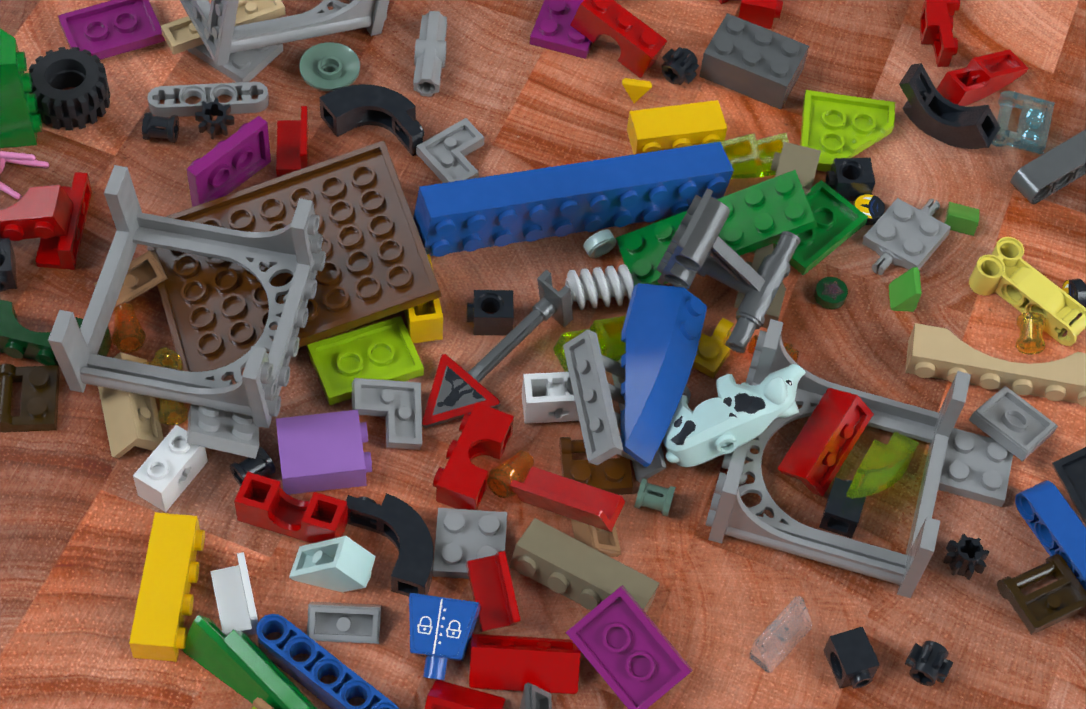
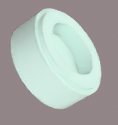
M605 229L590 236L584 242L583 247L589 257L597 258L613 249L616 239L609 229Z

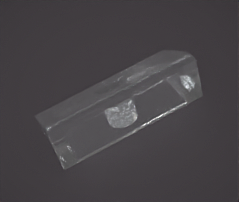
M796 596L753 643L749 658L768 673H771L812 628V621L802 597Z

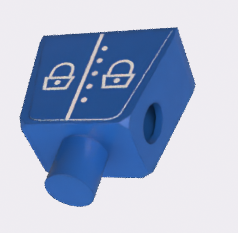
M410 593V653L426 656L423 678L445 680L447 660L464 661L481 608L479 602Z

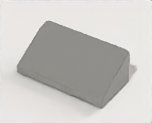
M310 602L308 604L307 635L314 641L379 644L382 605Z

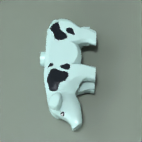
M792 364L770 373L759 385H749V383L745 382L736 384L733 375L726 374L719 377L716 381L718 397L705 400L694 411L688 406V397L682 395L663 438L667 450L666 459L670 463H676L681 467L698 466L723 454H729L736 448L755 439L774 419L787 418L798 414L799 410L795 402L796 389L800 378L806 372L800 366Z

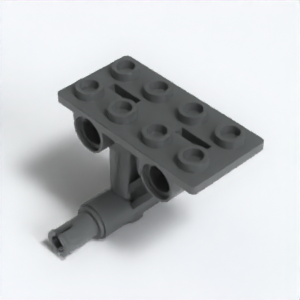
M707 188L703 197L698 195L694 197L656 269L661 273L657 282L663 285L666 281L676 287L689 289L696 274L702 277L707 275L744 294L745 296L736 312V319L738 321L725 343L733 351L744 353L755 329H760L765 322L764 316L783 279L788 277L791 270L789 262L801 240L795 234L783 231L772 254L764 257L756 272L719 237L730 214V209L722 202L711 197L713 191Z

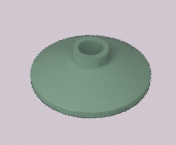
M326 42L312 46L302 55L299 70L303 80L311 87L322 91H334L350 86L357 79L360 73V61L357 54L351 48L340 43Z

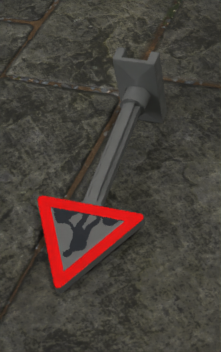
M545 270L537 278L540 300L532 307L533 311L470 371H465L448 355L442 354L423 416V427L429 428L463 418L466 412L471 414L476 402L491 408H498L500 400L479 382L542 321H547L552 317L565 327L573 320L570 288L565 285L558 292L552 286L551 273Z

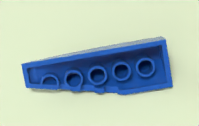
M640 283L635 285L621 332V341L626 343V353L621 356V367L625 369V381L621 383V395L625 400V409L621 411L620 438L623 451L644 467L651 464L679 405L695 360L708 307L684 287Z

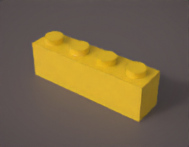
M158 512L154 514L129 641L133 658L177 662L179 649H185L188 629L183 626L185 616H191L194 601L193 594L189 593L191 583H197L199 577V562L195 560L197 551H203L205 543V530H200L198 516Z

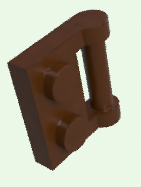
M560 437L559 449L563 477L617 495L632 494L633 482L629 459L617 455L618 458H610L599 465L589 463L588 459L572 460V454L586 453L584 440H571V437Z

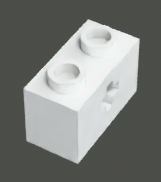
M569 372L523 374L522 404L525 424L579 421Z
M175 425L133 475L138 496L162 511L167 512L208 462L206 448L188 444L187 431Z

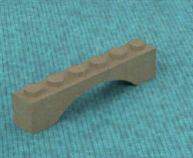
M784 142L782 152H775L770 170L776 171L775 177L796 170L804 193L807 195L811 191L821 151ZM773 244L752 251V253H755L753 262L746 261V263L757 272L764 257L772 254L774 250ZM783 282L764 316L765 322L762 326L768 329L770 319L776 321L779 319L786 291ZM738 292L734 308H739L745 296L744 294Z

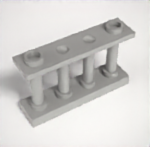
M589 329L565 343L563 348L588 462L599 465L617 454L632 460L636 481L641 482L642 478L648 479L664 470L666 463L661 444L651 464L647 467H644L623 451L619 433L621 414L614 411L612 400L619 403L620 412L625 409V400L621 395V383L625 381V369L621 367V360L617 362L602 355L597 333ZM605 371L612 373L614 385L608 383Z

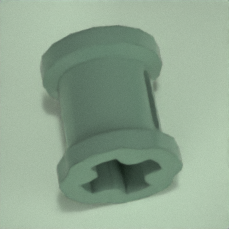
M642 478L634 508L647 507L661 511L663 516L668 517L676 487L670 486L665 488L648 483V479Z

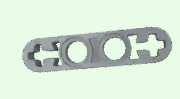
M260 82L159 86L152 89L147 96L150 112L160 117H171L172 115H178V117L195 116V112H202L203 110L202 101L206 103L214 102L215 98L220 95L232 97L229 102L220 103L223 106L230 104V114L257 113L265 110L269 105L268 89ZM238 95H241V101H238ZM258 95V99H252V96ZM191 96L201 98V101L197 104L185 102ZM176 98H179L180 104H176ZM160 100H165L164 104H159Z

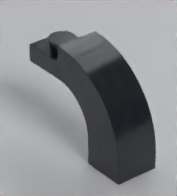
M922 63L912 64L899 83L908 99L902 108L905 114L920 130L943 143L963 149L989 148L1001 128L989 105L966 107L954 104L944 98L936 90Z
M360 84L342 87L319 97L320 116L337 137L360 126L374 125L392 132L412 156L416 155V146L423 143L424 130L416 120V106L408 98L392 89L377 85Z
M387 493L382 505L377 504L368 497L357 498L348 495L346 499L348 505L347 524L385 536L395 545L399 552L391 574V591L408 597L410 593L427 595L433 576V543L427 525L421 516L410 505Z

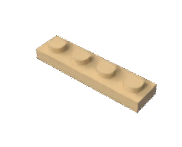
M239 0L235 26L279 18L286 15L285 6L281 0ZM189 16L161 25L162 35L173 55L204 44Z

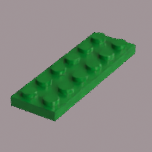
M796 170L717 199L730 209V214L719 237L739 256L778 242L783 231L797 235L818 227ZM687 211L616 237L624 264L632 274L634 286L638 283L662 285L657 282L661 273L656 269Z

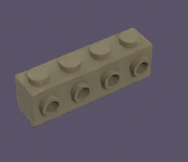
M534 518L517 542L509 566L523 576L541 583L552 591L560 593L589 610H593L623 585L644 612L647 613L660 584Z

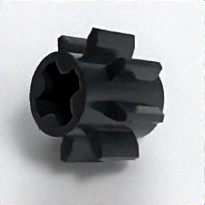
M681 47L676 51L670 49L662 57L665 61L661 65L662 73L670 83L681 85L685 81L689 84L697 76L695 70L699 67L697 64L698 60L691 50Z
M215 98L214 102L209 103L202 101V112H195L196 121L201 122L198 125L199 132L207 131L211 135V139L220 134L227 136V125H234V117L229 115L231 112L230 104L223 106L219 103L218 98ZM213 116H218L216 121H212Z
M962 534L958 543L954 540L949 541L946 547L949 553L946 554L943 563L949 564L953 576L957 574L965 576L967 580H970L974 570L977 573H983L987 566L984 561L989 551L983 550L980 538L974 539Z
M925 641L922 646L917 643L914 644L905 665L912 667L909 674L916 682L925 686H933L936 680L944 683L953 662L947 660L949 653L944 646L934 641Z

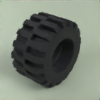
M60 47L55 52L53 50L47 51L46 56H39L35 59L36 64H31L29 67L32 81V92L29 93H35L37 101V112L35 114L40 113L42 122L46 125L52 123V127L55 129H60L61 127H65L66 130H73V127L82 129L86 128L85 124L96 123L98 121L97 117H103L106 113L105 108H109L110 91L103 63H100V59L96 55L91 56L90 51L86 49L79 51V47H72L71 49ZM68 87H76L70 90H62Z

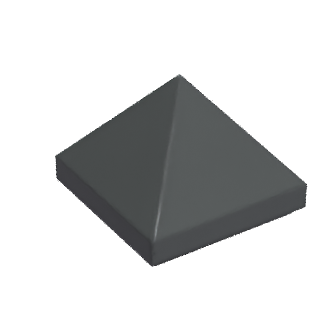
M531 683L525 684L520 709H552L551 693Z

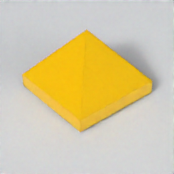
M622 79V85L633 103H636L652 88L651 81Z

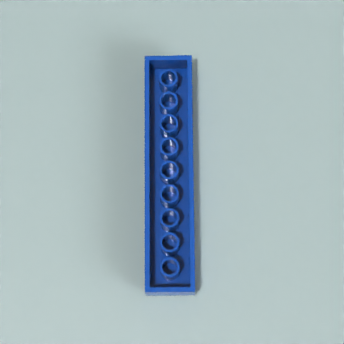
M713 142L420 186L413 219L426 254L441 257L449 253L472 252L480 248L502 247L511 243L533 242L541 238L564 237L572 233L594 232L603 228L624 227L628 224L650 223L658 219L669 218L687 211L696 195L703 197L707 188L713 191L711 197L715 199L724 197L734 170L721 142Z

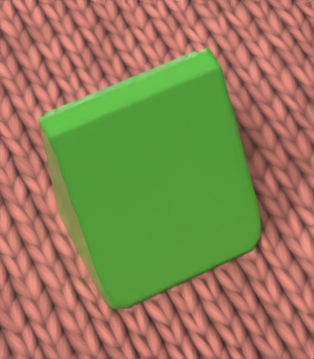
M949 202L944 223L951 227L950 230L974 236L979 223L980 209Z
M918 267L911 268L889 284L891 310L914 312L922 294Z

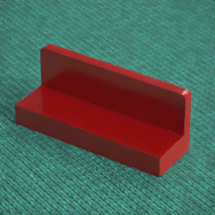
M82 172L74 173L71 187L62 186L74 204L67 236L40 239L35 260L37 267L75 270L92 194L88 173Z
M828 388L778 466V470L782 474L800 479L813 494L823 497L874 413L858 395Z
M533 466L524 483L512 480L510 488L524 503L612 532L626 502L620 495Z
M472 634L469 687L523 691L524 685L531 683L549 693L576 694L578 692L581 651L570 639Z

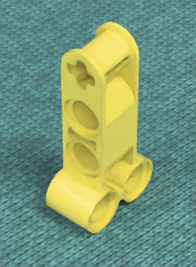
M1013 237L1001 238L997 242L992 255H983L977 261L969 278L970 288L975 293L983 296L991 295L994 292L997 293L1056 341L1065 346H1072L1076 342L1077 336L1086 329V308L1022 259L1024 247L1019 240ZM1082 313V316L1077 320V315ZM1066 331H1068V332H1067V335H1066L1065 337H1062V335H1063Z

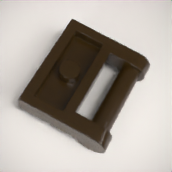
M11 364L0 365V432L57 430L60 378L58 365L15 367ZM22 382L20 416H11L13 383Z
M1059 554L1048 557L1046 563L1011 578L1007 576L997 581V588L1001 596L1010 602L1031 635L1086 610V591ZM1051 575L1058 578L1057 581L1025 596L1021 592V589Z

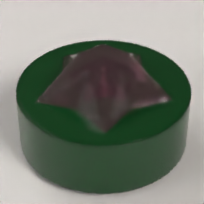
M825 277L817 283L814 297L816 302L823 308L838 309L845 303L848 289L842 280L836 277Z

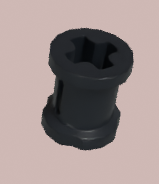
M146 112L142 121L143 139L150 140L151 137L168 139L170 143H176L179 135L178 115L160 117L153 116L151 112Z
M260 446L256 459L248 457L239 464L234 462L230 465V470L240 486L247 471L264 476L266 474L272 475L276 470L272 459Z

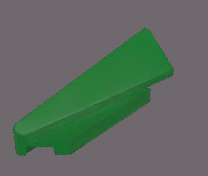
M198 615L193 620L186 637V647L183 649V652L253 704V701L258 697L262 698L274 709H318L245 633L233 629L226 635L211 619Z

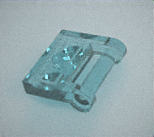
M1013 91L1001 92L998 100L1000 109L997 118L1001 128L991 144L996 147L1008 145L1043 154L1046 148L1055 102ZM1014 107L1021 109L1016 132L1008 130L1011 111Z

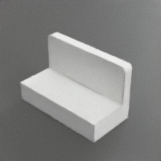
M242 552L237 553L239 565L210 571L221 628L226 635L233 629L243 632L247 636L257 634V612L245 555Z

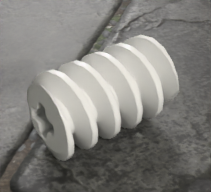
M623 264L618 267L617 272L613 266H607L605 274L600 267H595L592 276L587 268L581 269L579 277L575 270H569L565 285L571 290L572 305L573 301H577L580 310H583L586 300L590 301L593 308H597L598 299L602 298L606 307L610 306L611 297H615L619 306L622 305L624 296H628L630 301L634 281L628 267Z

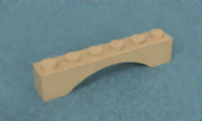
M915 323L908 340L905 373L915 374L921 378L932 377L953 382L957 371L971 374L969 383L971 385L981 386L989 390H1001L1006 386L1018 395L1039 396L1051 401H1067L1086 407V353L1076 352L1066 358L1046 363L1027 364L1009 362L975 350L946 328Z

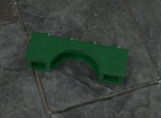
M0 299V352L16 359L27 358L36 360L45 366H59L48 341L51 332H35L26 329L18 323L13 303ZM76 317L77 323H78L79 328H80L81 325H82L83 319ZM109 327L106 329L97 355L107 356L112 344Z

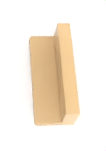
M120 352L118 355L114 357L117 359L148 364L146 359H142ZM98 386L111 456L119 459L134 446L154 451L164 440L155 397Z

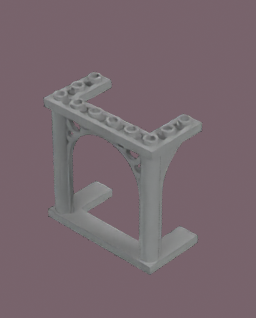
M180 0L216 66L228 64L230 54L361 28H366L371 36L381 34L384 21L387 19V9L390 1L349 0L350 4L338 0H323L315 8L301 14L235 26L239 0H212L211 4L208 0Z
M114 165L104 195L117 231L82 325L79 328L73 312L59 310L48 339L70 390L83 393L86 384L250 415L253 416L255 426L269 428L272 416L277 417L280 411L281 397L279 394L281 387H286L289 382L290 367L288 365L290 358L296 357L298 353L299 337L297 336L299 329L305 328L307 324L308 308L306 307L308 300H313L316 294L317 280L315 278L317 271L323 270L326 260V252L321 249L323 235L318 233L319 215H315L313 201L299 198L293 220L284 228L268 232L233 230L142 213L128 167ZM137 244L233 262L252 273L266 292L269 312L261 337L244 356L227 366L210 371L187 372L97 355ZM260 265H264L269 269L263 272L260 270ZM290 273L293 275L291 281L286 285L275 287L270 284L273 277L278 274ZM280 295H285L283 304L276 302L277 297ZM273 325H278L277 330H271L270 328ZM227 375H234L236 384L233 385L231 380L223 381V379Z
M770 319L767 332L760 330L745 383L759 385L770 373L792 364L800 366L791 358L783 345L781 337L783 322ZM802 368L806 373L797 384L795 397L796 405H802L798 409L799 413L787 418L774 419L769 427L755 438L756 440H751L736 448L733 452L725 454L721 468L728 469L727 474L720 472L705 524L712 527L708 540L722 544L724 535H728L899 585L897 595L911 598L935 550L940 520L933 519L932 515L949 436L966 402L971 374L957 371L938 413L841 386L821 379ZM828 388L858 395L874 413L867 424L868 426L930 443L906 555L806 526L787 515L774 502L767 491L761 469L762 455L766 444L784 425L796 419L811 416ZM750 449H757L759 453L753 454L750 452ZM747 475H751L754 478V483L744 484L747 480ZM747 493H756L761 497V502L754 507H746L741 496ZM766 509L771 511L773 518L768 517L765 513L763 517L758 515L762 514Z

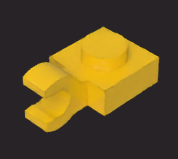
M722 318L711 337L703 333L701 334L693 368L711 378L715 377L729 356L730 348L725 346V343L732 333L730 330L734 323Z

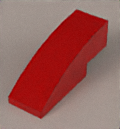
M1010 49L972 58L965 68L948 71L936 90L950 102L960 106H967L1012 83L1025 74L1029 68Z

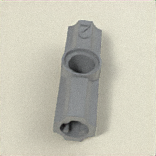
M429 11L426 15H422L419 39H416L414 65L416 67L414 70L413 90L420 93L421 96L432 97L433 94L439 92L442 68H445L447 17L443 16L439 11Z

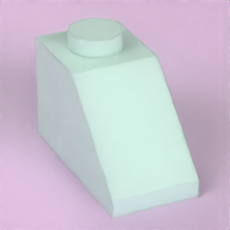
M347 536L299 546L289 578L294 581L338 592L366 588L371 578V570L376 556Z

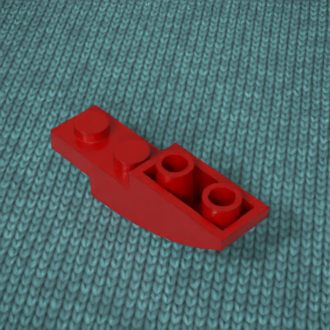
M960 0L924 1L920 17L921 45H933L937 67H949L952 56L957 54L958 40L956 37H953L952 30L953 16L955 11H958L960 8Z

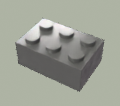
M727 13L703 54L699 77L781 110L804 69L809 46Z

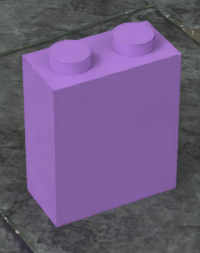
M358 410L276 419L283 491L286 494L367 486L366 473L372 472L370 451H363V443L368 442V431L366 422H360Z

